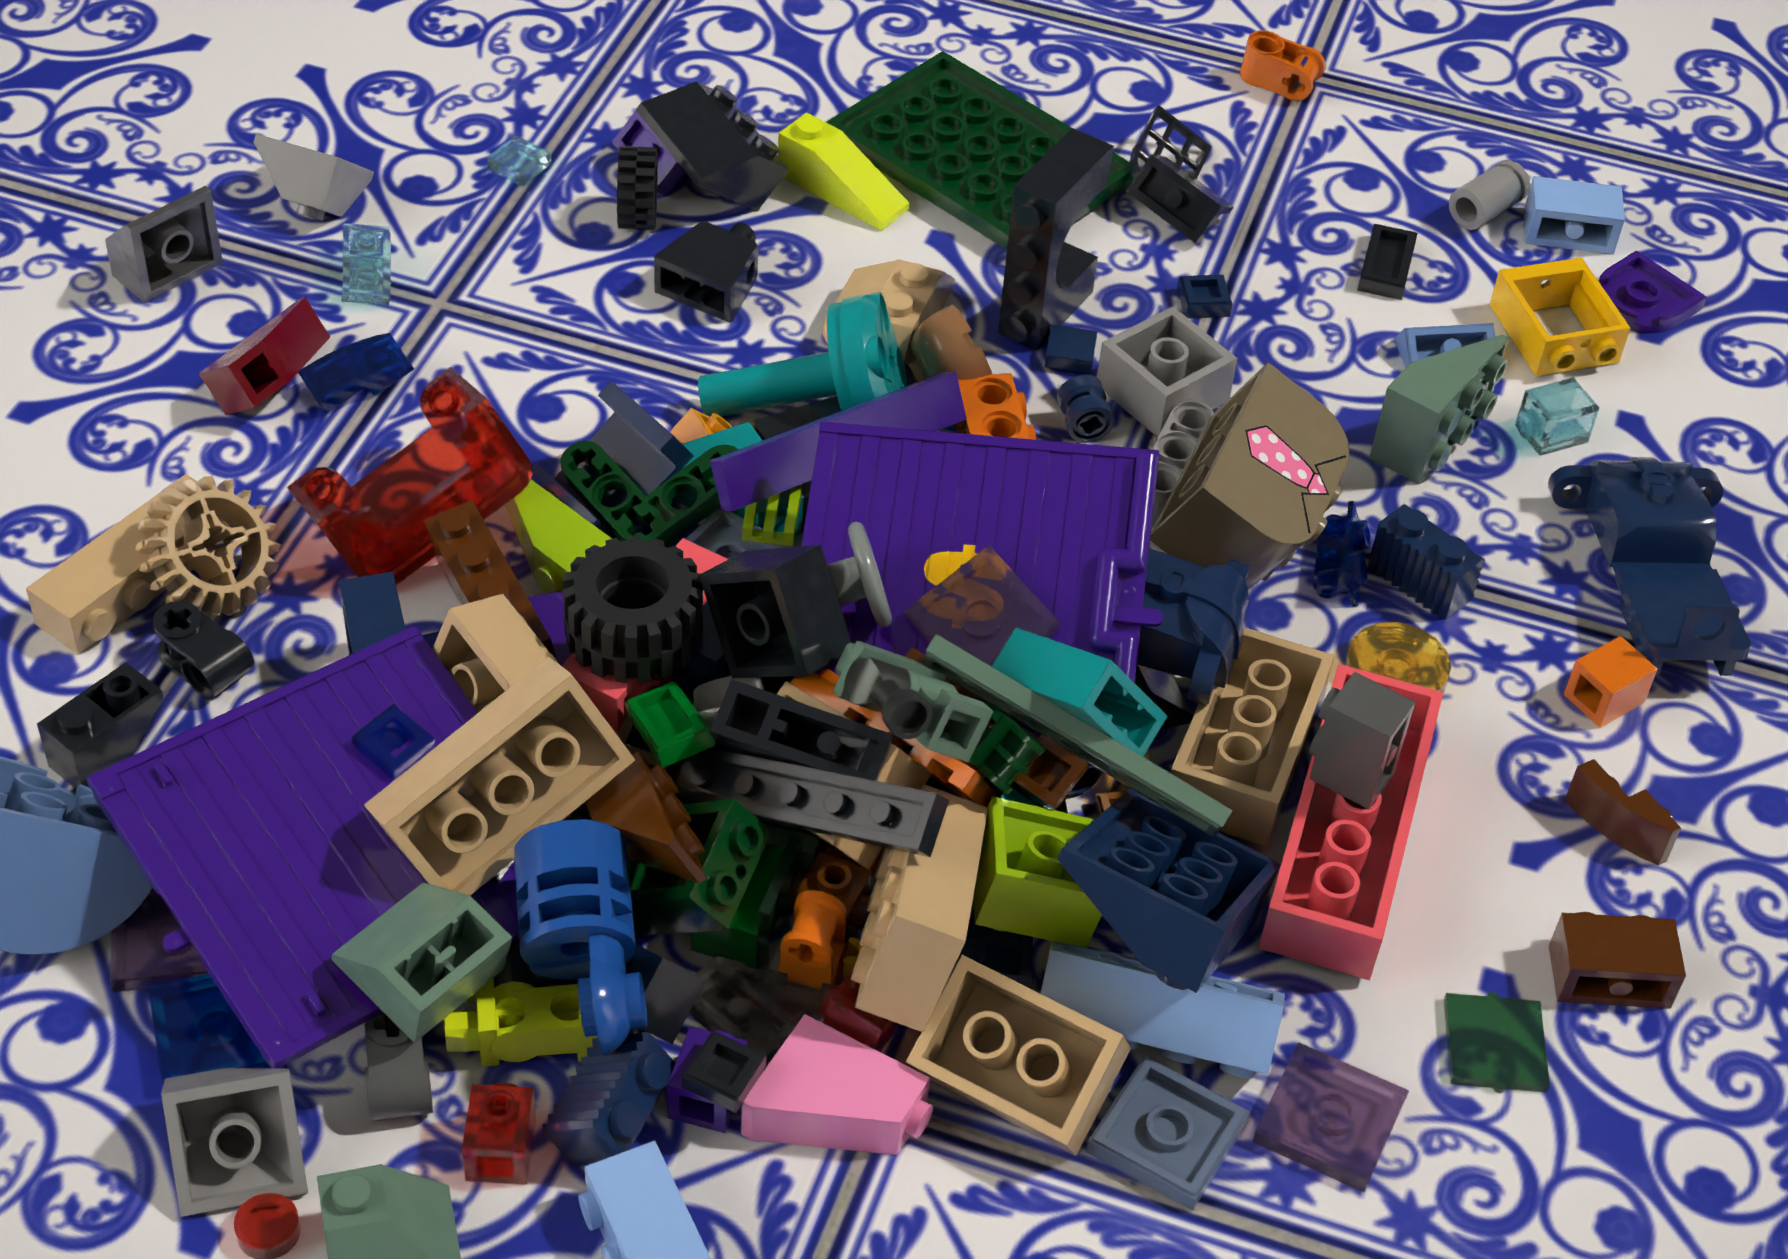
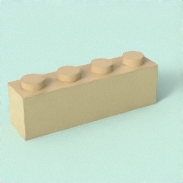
M185 474L170 486L177 489L179 482L187 478L191 479L192 477ZM160 493L26 588L35 625L79 655L96 641L105 638L111 630L135 612L144 609L154 598L166 590L165 587L158 591L150 590L151 583L157 579L154 571L148 573L139 571L140 565L149 560V555L135 550L136 544L147 538L137 530L139 523L146 518H150L146 513V508L153 501H160ZM182 514L175 528L176 548L181 547L184 543L182 526L185 525ZM218 517L221 523L230 527L222 518ZM207 542L204 545L201 544L200 546L196 547L195 549H193V551H198L206 548V550L210 553L211 551L217 550L218 548L222 547L224 544L221 543L215 546H211V544ZM186 567V569L189 572L193 570L192 568Z

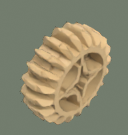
M204 476L198 480L197 484L192 478H187L178 483L177 489L169 486L163 490L159 496L160 501L155 500L146 508V513L150 518L141 521L137 528L147 538L138 542L135 550L149 555V560L140 565L139 571L147 573L154 571L157 577L151 583L150 590L158 591L165 587L169 591L166 597V604L183 600L195 605L210 618L220 615L221 611L225 615L231 616L240 611L241 605L249 607L257 602V593L268 590L272 584L267 575L275 573L280 566L269 556L278 552L282 544L268 540L267 536L275 531L277 524L270 522L264 524L260 518L264 514L267 505L260 504L253 508L248 503L251 498V490H243L234 495L233 480H224L216 486L213 476ZM182 514L185 525L182 526L184 543L181 547L176 548L175 528ZM218 517L222 518L230 527L221 523ZM207 542H209L211 546H215L221 543L224 544L222 547L218 548L217 550H213L210 553L206 550V548L198 551H193V549H195L196 547L200 546L201 544L204 545ZM241 546L242 562L240 571L235 579L232 570L236 569L233 555L235 549ZM186 567L195 570L199 574L201 580L192 575L186 569Z

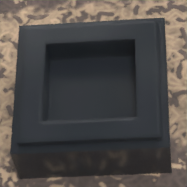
M712 1031L682 1075V1088L736 1113L766 1068V1055Z

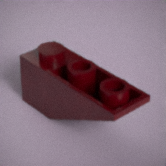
M302 297L198 374L225 415L253 409L289 383L328 341L330 335L306 297Z

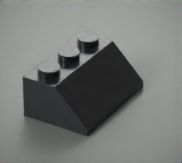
M696 81L639 104L636 111L696 186L759 211L789 169L778 157L779 148L777 145L757 132L758 123L750 115L738 109L735 105L738 101L737 98L720 85H716L713 89Z

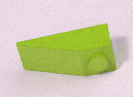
M507 464L502 468L504 505L534 579L540 589L546 594L563 592L565 573L571 572L570 564L575 558L585 557L586 549L593 545L603 547L606 545L605 540L612 538L511 464Z

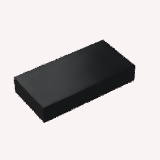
M1374 224L1357 291L1402 300L1418 233Z

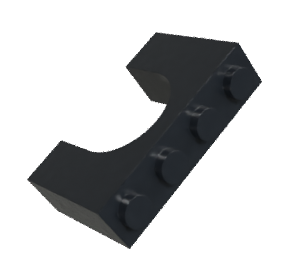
M1072 128L1014 185L998 326L999 334L1038 351L1049 339L1051 324L1062 326L1093 293L1098 256L1064 241L1081 211L1109 183L1114 145Z

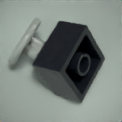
M852 522L848 527L854 557L829 564L821 545L744 551L699 574L732 678L808 676L840 658L846 645L851 642L842 606L858 602L859 599L867 597L872 615L879 627L886 628L891 624V612L882 580L862 523Z

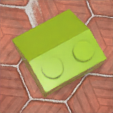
M992 796L988 805L974 889L975 925L1087 948L1102 914L1060 863L1058 856L1061 849L1095 819Z

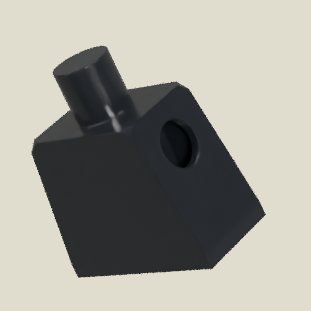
M699 222L654 256L655 293L731 323L757 279L758 245L755 242L756 235L750 226L741 222L735 223L729 230L709 222Z

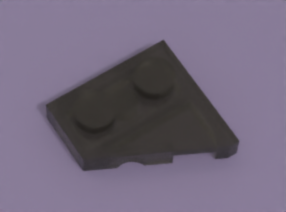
M716 956L695 974L706 981L688 1015L708 1031L721 1030L733 1035L735 1038L748 1041L747 1047L766 1055L767 1067L803 1015L806 1014L820 1021L839 1004L840 990L834 985L822 983L820 990L789 983L787 973L767 968L752 969L743 962Z

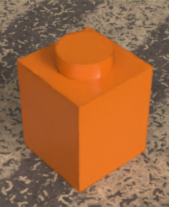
M1619 636L1575 661L1563 695L1601 728L1645 703L1658 668L1622 636Z

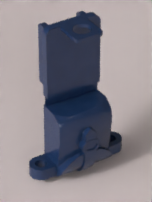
M1632 457L1627 461L1593 460L1588 466L1568 465L1555 470L1548 480V489L1556 505L1562 508L1586 509L1609 567H1613L1615 572V581L1622 595L1621 612L1637 651L1642 653L1658 668L1656 675L1660 674L1663 660H1713L1720 676H1731L1736 661L1747 658L1751 641L1739 618L1740 610L1738 606L1732 603L1717 569H1712L1710 565L1716 544L1717 527L1712 507L1720 502L1724 492L1717 474L1708 468H1692V462L1658 461L1653 457ZM1572 484L1575 485L1574 487H1572V488H1570V489H1564L1565 487H1567V486H1569V485H1572Z
M1149 548L1143 608L1160 610L1163 613V623L1158 627L1141 626L1137 665L1191 679L1187 700L1209 705L1214 687L1225 688L1233 659L1238 660L1241 650L1244 623L1249 605L1246 582L1250 564L1229 559L1228 565H1210L1205 568Z

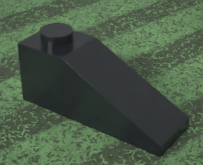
M733 679L729 683L710 730L720 750L875 781L879 779L894 740L893 734Z

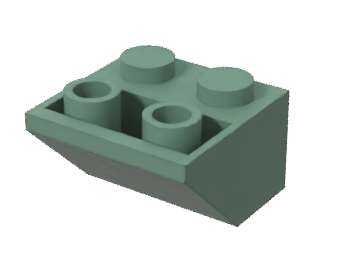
M422 883L332 954L331 960L415 1043L504 970L512 936L470 895Z

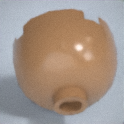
M950 305L929 316L921 322L913 333L911 351L914 361L907 364V368L914 383L943 372H956L958 380L976 379L992 374L980 345L976 347L968 334L972 331L970 326L954 305Z

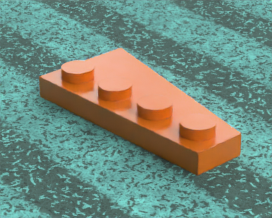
M823 667L819 675L814 672L808 676H795L790 684L849 719L893 734L883 722L882 713L852 704L847 700L839 698L833 692L840 676L831 670ZM894 735L892 744L932 774L930 778L961 798L987 807L995 792L984 780L986 776L970 761L965 762L928 750L916 738L901 739Z

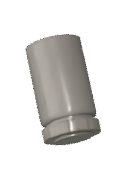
M1512 160L1502 161L1451 194L1449 210L1453 219L1464 229H1478L1527 197L1531 186L1529 176L1519 163Z

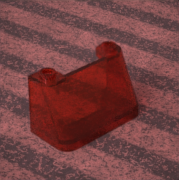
M452 367L433 379L423 389L420 397L421 411L432 428L351 487L336 470L328 467H319L308 471L287 487L357 577L393 572L395 583L398 585L435 557L424 523L425 519L472 500L483 520H485L520 494L530 482L532 465L528 456L488 399Z

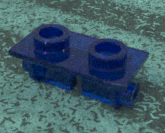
M1348 501L1347 516L1332 514L1325 518L1328 521L1327 525L1318 536L1317 553L1319 557L1315 561L1313 588L1324 599H1331L1337 594L1348 593L1352 606L1358 607L1360 585L1367 584V566L1363 550L1370 549L1371 535L1367 520H1360L1354 501Z

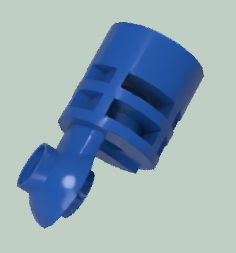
M585 819L561 820L530 830L520 838L514 847L520 955L524 962L530 966V971L537 975L562 980L578 979V999L584 1034L586 1037L598 1036L603 1056H606L625 1041L631 1029L647 1027V1009L641 973L626 974L625 964L636 952L627 842L623 833L606 823Z

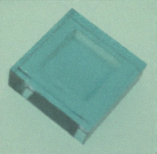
M517 135L488 156L489 170L521 186L527 184L551 165L550 151Z

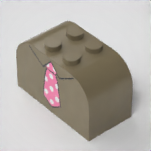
M1267 362L1212 415L1151 531L1150 541L1169 555L1205 568L1210 565H1228L1229 559L1250 564L1246 585L1249 590L1274 568L1278 567L1281 569L1300 546L1305 542L1311 544L1315 541L1327 525L1328 521L1323 515L1336 502L1342 492V488L1338 483L1349 461V444L1341 424L1323 404Z

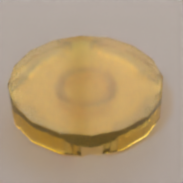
M1380 622L1363 628L1352 638L1345 661V666L1441 692L1445 691L1451 670L1448 652L1436 637L1419 627L1401 622Z

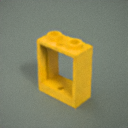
M1582 257L1502 269L1498 272L1489 305L1535 377L1619 363L1631 328ZM1569 305L1585 330L1549 336L1533 311Z

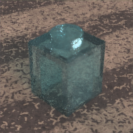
M1572 377L1525 390L1515 426L1520 435L1530 443L1539 456L1588 443L1600 407L1575 378Z

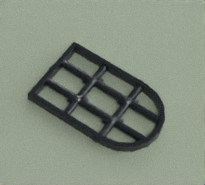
M1158 105L1153 110L1136 145L1132 148L1129 166L1133 179L1140 172L1138 157L1144 162L1149 158L1141 150L1148 135L1157 141L1156 144L1158 146L1153 155L1160 156L1165 147L1175 155V164L1181 167L1184 162L1194 170L1191 176L1197 179L1212 146ZM1157 116L1168 124L1163 136L1152 129ZM1173 129L1186 138L1181 151L1170 143L1169 137ZM1192 143L1203 151L1197 163L1191 160L1189 154H1187Z

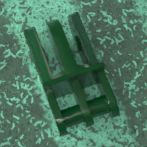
M990 703L987 706L994 711L991 718L996 723L991 728L986 726L969 761L994 785L1008 795L1013 790L1010 786L1020 773L1025 775L1029 771L1026 767L1036 754L1041 756L1045 749L1041 743L1025 732L999 706Z

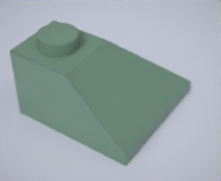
M382 1164L317 1176L328 1259H461L449 1185Z

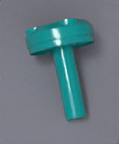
M877 292L844 298L841 302L829 305L827 312L829 352L700 376L698 379V392L704 414L710 417L715 413L722 417L837 395L841 411L906 387L907 376L904 359L897 345L883 294Z

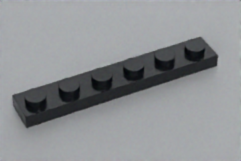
M715 748L706 749L663 767L675 783L679 791L675 796L681 803L692 804L735 798L762 821L931 857L949 803L948 799L935 792Z

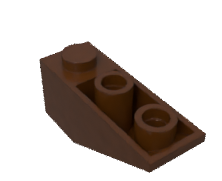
M637 751L632 755L635 759L633 763L585 801L592 820L606 823L623 833L627 842L628 859L700 884L707 877L697 856L705 852L698 837L688 825L691 822L689 814L675 796L679 791L672 778L660 764L651 768Z

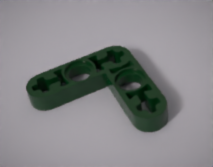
M579 441L570 445L563 452L560 463L570 487L619 541H627L629 536H641V541L650 542L652 538L664 541V547H666L721 506L710 460L739 449L726 444L709 449L648 495H645L595 442ZM585 462L589 466L593 464L598 476L594 482L583 468H577L580 463ZM701 479L704 480L706 487L710 485V491H705L704 486L700 481ZM620 489L627 492L625 501L616 507H606L601 504L603 496L611 490ZM689 491L698 495L696 502L687 509L680 510L671 506L673 498L681 492ZM634 514L645 528H652L650 534L645 536L641 532L636 533L630 520Z

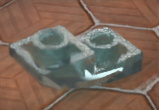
M343 223L341 302L389 305L391 288L390 227Z

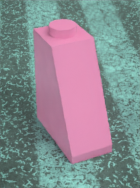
M804 1014L742 1103L741 1135L755 1141L898 1155L910 1136L916 1139L921 1136L931 1118L933 1105L928 1103L930 1077Z

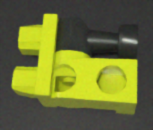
M510 944L504 970L464 1002H477V1009L453 1011L444 1018L447 1052L480 1051L481 1067L500 1065L499 1059L507 1062H521L540 1055L577 1053L578 1062H582L581 1057H587V1048L593 1047L592 1039L598 1038V1036L586 1037L584 1034L578 999V979H553L531 972L530 966L524 962L520 955V946Z

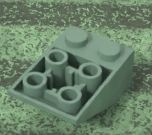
M1499 335L1411 362L1387 387L1369 459L1417 484H1420L1433 469L1440 471L1447 462L1455 444L1457 443L1462 446L1469 438L1475 422L1479 418L1486 420L1494 409L1498 395L1493 393V390L1502 378L1508 365V359L1503 356L1509 337Z

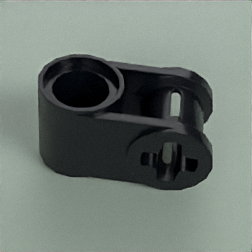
M184 601L169 602L155 612L152 620L154 631L162 640L158 647L160 662L164 667L170 669L189 683L202 697L210 700L254 667L253 655L244 641L234 632L224 629L201 612L195 605Z

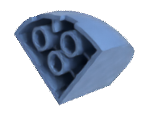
M1 756L0 951L18 954L57 953L86 945L103 937L117 928L135 912L148 896L152 885L99 806L89 787L80 784L77 786L76 792L73 793L61 788L60 784L46 777L48 771Z

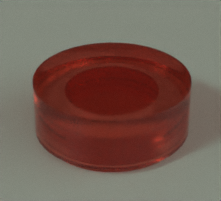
M264 1193L248 1199L239 1208L234 1219V1230L238 1245L246 1255L254 1259L279 1258L288 1253L296 1245L300 1237L301 1226L297 1208L290 1199L280 1194Z

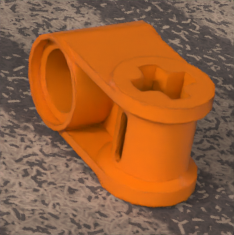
M1259 30L1251 33L1248 37L1240 76L1244 82L1251 86L1261 87L1280 94L1289 100L1299 101L1309 96L1313 89V82L1320 79L1326 69V62L1322 54L1312 47L1282 38L1274 32ZM1305 58H1308L1307 62H1306L1305 65L1302 67V65H1301L1302 61H1303ZM1299 80L1301 84L1297 89H1294V86Z
M816 890L803 891L798 894L794 905L793 929H790L788 934L784 935L780 945L778 980L836 993L842 977L843 959L846 958L848 943L845 942L847 910L846 906L838 898Z

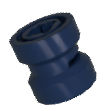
M1078 375L1070 378L1061 385L1057 393V400L1062 413L1065 415L1068 432L1078 442L1088 443L1100 440L1111 432L1115 424L1111 407L1106 402L1107 396L1103 385L1095 376Z

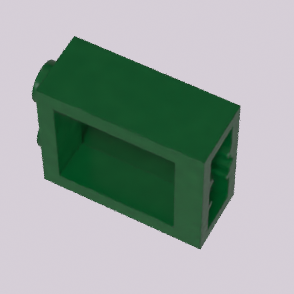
M735 798L684 804L683 806L691 818V822L688 825L701 844L704 845L705 852L700 854L698 859L707 879L700 884L688 880L685 886L674 887L679 876L628 859L635 935L648 936L728 930L772 830ZM737 866H738L739 869H740V877H739V878H738V876L736 875V872H735Z

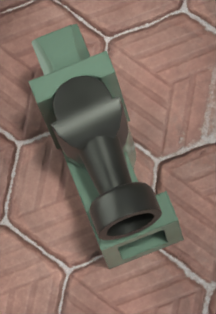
M857 641L856 644L850 642L846 645L835 667L836 673L840 677L833 692L839 698L882 713V720L886 727L898 738H916L928 750L965 762H969L994 712L984 702L958 694L954 685L944 682L947 675L941 669Z

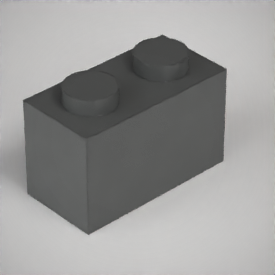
M1357 672L1352 674L1341 690L1333 687L1324 699L1318 717L1325 720V722L1317 731L1310 745L1309 753L1315 756L1309 779L1370 809L1394 775L1416 702Z

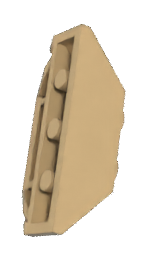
M899 259L854 269L836 302H841L844 298L877 292L883 294L897 345L903 355L907 376L909 373L907 364L914 361L911 351L913 333L922 321L943 309L955 286V279L944 271ZM826 318L822 325V334L828 344Z

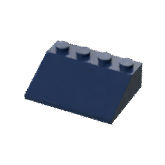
M1131 788L1061 849L1058 856L1060 863L1143 966L1155 971L1157 977L1166 985L1180 990L1189 989L1195 993L1199 991L1255 923L1281 866V863L1219 832L1216 836L1206 834Z

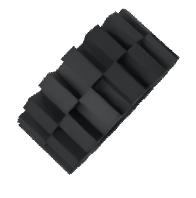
M620 146L617 175L618 229L655 230L658 193L657 147Z

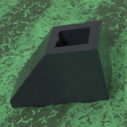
M127 662L113 670L37 723L48 767L75 789L80 784L89 787L87 776L133 756L164 698L162 690Z

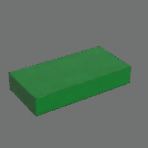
M676 681L667 683L624 702L629 719L662 768L715 746L709 727Z

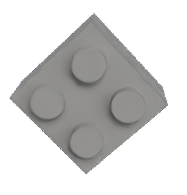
M1172 306L1102 342L1097 378L1101 381L1105 393L1158 437L1176 404L1182 401L1193 400L1202 402L1213 410L1229 400L1238 358Z

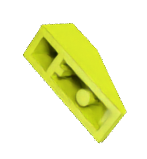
M806 112L779 132L778 157L789 168L783 179L881 231L909 210V202L838 128Z

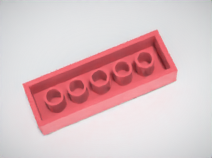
M1338 664L1332 688L1335 687L1341 690L1352 674L1357 672L1416 703L1394 775L1370 809L1309 779L1315 756L1312 755L1258 948L1370 981L1383 941L1444 692Z

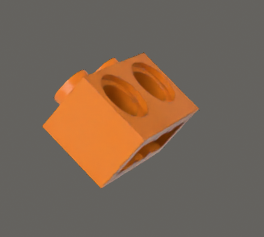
M1012 373L991 374L976 379L958 380L967 419L954 424L957 433L1036 440L1034 426L1027 425L1025 421L1027 416L1024 392H1017Z

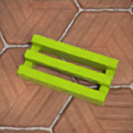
M803 484L795 486L790 490L784 532L774 531L780 493L768 497L763 530L755 529L759 501L747 505L742 526V541L793 546Z

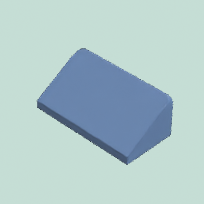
M1494 323L1404 328L1396 336V343L1406 368L1413 361L1495 337Z

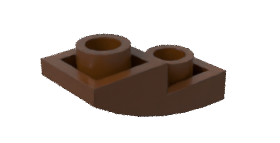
M1595 759L1577 766L1565 797V802L1594 829L1623 849L1656 865L1667 862L1681 829L1671 813L1662 807L1646 789L1628 797L1618 781L1609 776Z

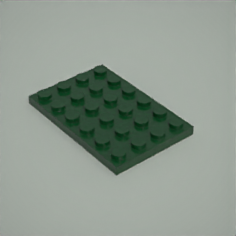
M944 51L826 121V123L841 130L877 169L1006 250L1014 185L1072 129V127ZM1113 152L1109 183L1081 211L1075 221L1133 182L1134 179L1131 175L1129 161Z

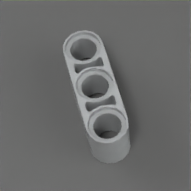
M1189 400L1176 404L1152 450H1160L1152 527H1154L1214 414L1213 410L1202 402Z

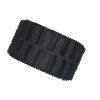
M629 536L627 541H619L618 538L605 540L606 545L603 547L593 545L586 549L585 557L575 558L570 564L571 572H566L563 580L566 643L570 653L576 654V661L582 667L592 665V674L601 678L608 674L613 675L614 681L623 683L627 682V678H638V683L650 682V676L659 675L661 678L673 674L674 666L683 668L690 662V654L697 653L701 645V637H703V587L699 578L700 573H697V565L692 558H683V551L676 546L664 547V541L652 538L650 542L641 541V536Z

